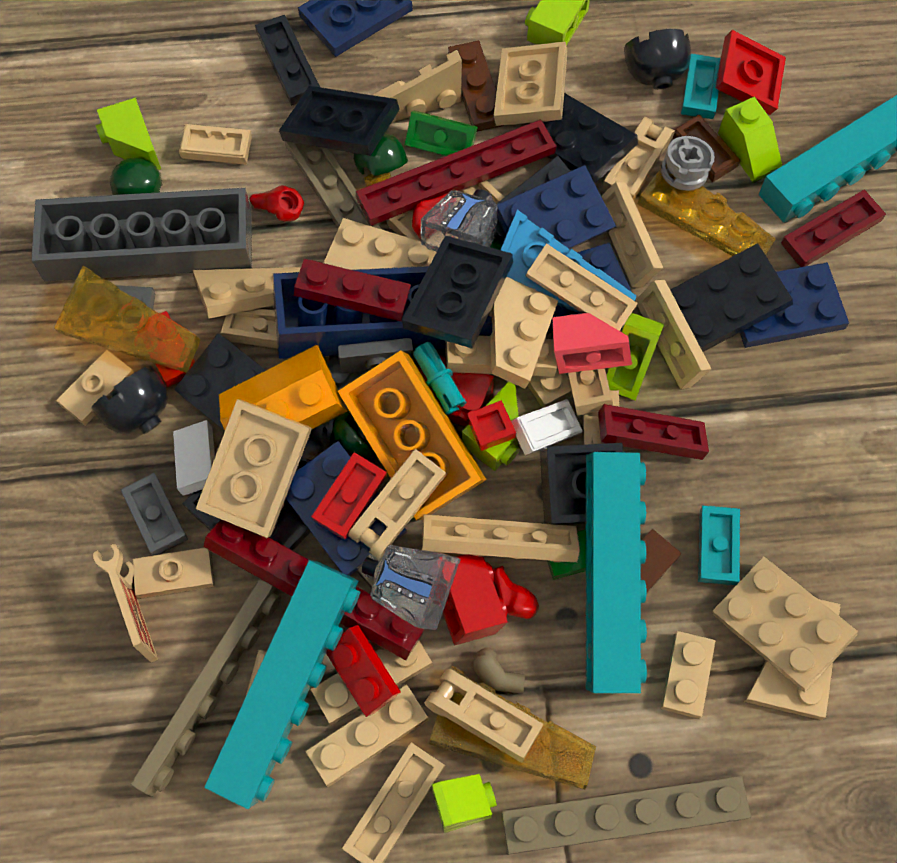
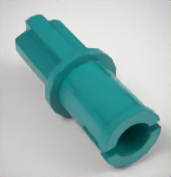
M426 342L415 348L414 357L427 378L426 384L430 388L432 387L445 414H451L459 410L457 405H460V407L465 406L467 402L462 397L451 377L453 375L452 370L446 369L433 344Z

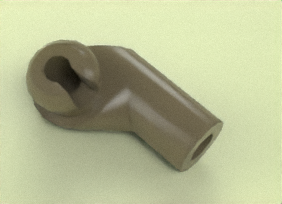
M483 648L477 652L473 662L474 670L488 689L523 694L525 674L505 672L496 659L497 654L492 649Z

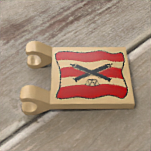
M111 545L114 555L109 561H102L101 553L98 550L95 551L93 559L103 571L109 574L133 647L150 662L158 660L138 599L135 596L133 564L129 561L126 562L129 573L123 578L120 575L123 554L117 545Z

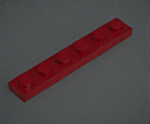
M540 119L356 191V199L369 225L372 226L413 210L421 201L437 198L449 191L456 193L555 153L556 144Z
M222 519L207 534L203 545L206 549L290 596H293L309 561L307 558L269 537L266 538ZM356 586V590L360 591L358 601L350 614L344 613L340 624L347 628L359 625L368 640L406 661L423 635L427 625L416 619L414 620L411 616L393 608L386 602Z

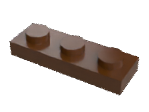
M480 41L448 47V54L457 50L462 59L461 96L470 124L478 127L477 132L501 127L496 126L494 119L496 89Z

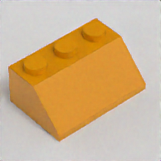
M317 345L219 394L220 421L224 430H226L237 399L244 400L312 427V429L348 411Z

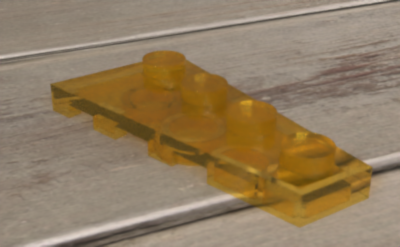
M661 169L642 192L637 205L731 256L757 243L765 255H767L776 240L743 212L736 213L728 207V200L717 192L714 195L704 186L688 191L677 189L665 181ZM669 174L672 179H676L673 174Z
M82 266L54 327L60 334L185 373L188 372L201 341L194 333L163 314L157 313L139 299L123 292L116 285L97 276L85 266Z
M454 666L451 667V670L543 723V727L522 763L447 717L438 714L431 734L430 745L580 789H586L596 746L551 721H544L530 713V709L518 702L516 704L496 694L495 689L482 682L479 684L466 677L463 671ZM454 693L450 700L459 705L464 696L460 693Z

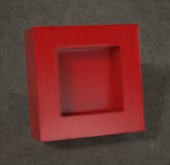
M502 400L467 413V421L481 451L516 438V431Z

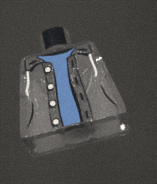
M477 189L472 195L457 190L450 191L421 218V245L437 252L444 237L449 236L490 247L497 228L498 205L493 201L491 194L484 189Z
M389 545L385 550L383 558L378 560L371 554L366 557L362 565V575L375 580L370 593L374 601L415 627L437 630L461 559L437 552Z

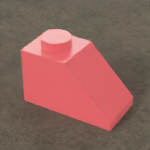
M590 313L552 317L554 353L559 374L632 365L629 338L624 333Z

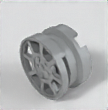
M681 136L675 138L670 142L662 162V176L667 183L677 189L687 191L698 189L707 180L708 172L711 170L714 162V152L705 141L697 137ZM669 174H673L676 179H672Z

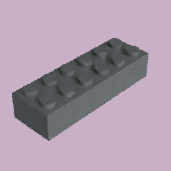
M246 188L36 199L31 261L44 281L193 273V270L251 269L252 219Z

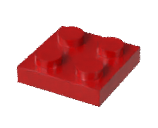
M731 30L724 38L715 88L742 102L755 97L765 112L771 115L778 109L786 57Z

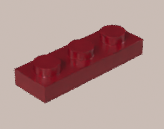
M864 189L784 236L781 245L800 267H805L880 223L886 213Z
M304 259L294 286V296L402 322L411 284Z
M603 404L598 411L601 443H622L624 447L703 460L709 453L704 422Z

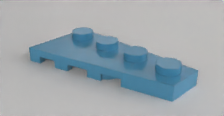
M517 209L501 248V251L513 254V264L507 277L558 300L557 305L582 314L526 277L527 271L547 243L635 301L636 295L602 270L590 265L582 259L583 257L573 249H568L557 241L551 233L544 228H539Z

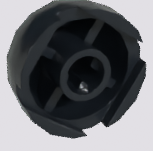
M681 29L649 32L650 39L640 42L638 36L626 43L624 54L629 72L636 81L644 85H653L655 90L671 87L673 81L681 77L686 71L691 59L689 35L687 33L684 36V31Z
M150 365L149 368L146 366L115 385V390L109 395L111 399L108 400L103 395L91 407L98 419L108 429L122 434H131L141 430L143 434H146L162 422L158 416L166 407L168 395L161 377Z

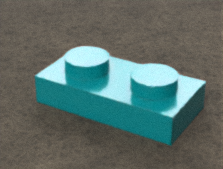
M691 54L682 103V115L697 116L699 114L702 118L714 119L719 93L715 86L721 58Z
M704 505L700 508L698 582L737 585L740 582V509Z

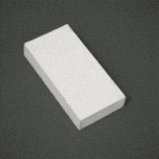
M568 399L517 417L511 421L516 431V438L525 456L583 432Z
M207 420L173 431L177 490L182 496L204 488L215 459L212 426Z

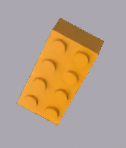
M400 350L338 390V393L390 478L395 475L415 449L446 472L444 479L414 515L416 521L422 520L424 514L432 515L486 481L482 471L430 387L427 386L425 379L409 354Z

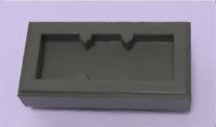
M403 338L340 345L338 352L341 372L369 371L400 350L409 354L413 360L412 340Z

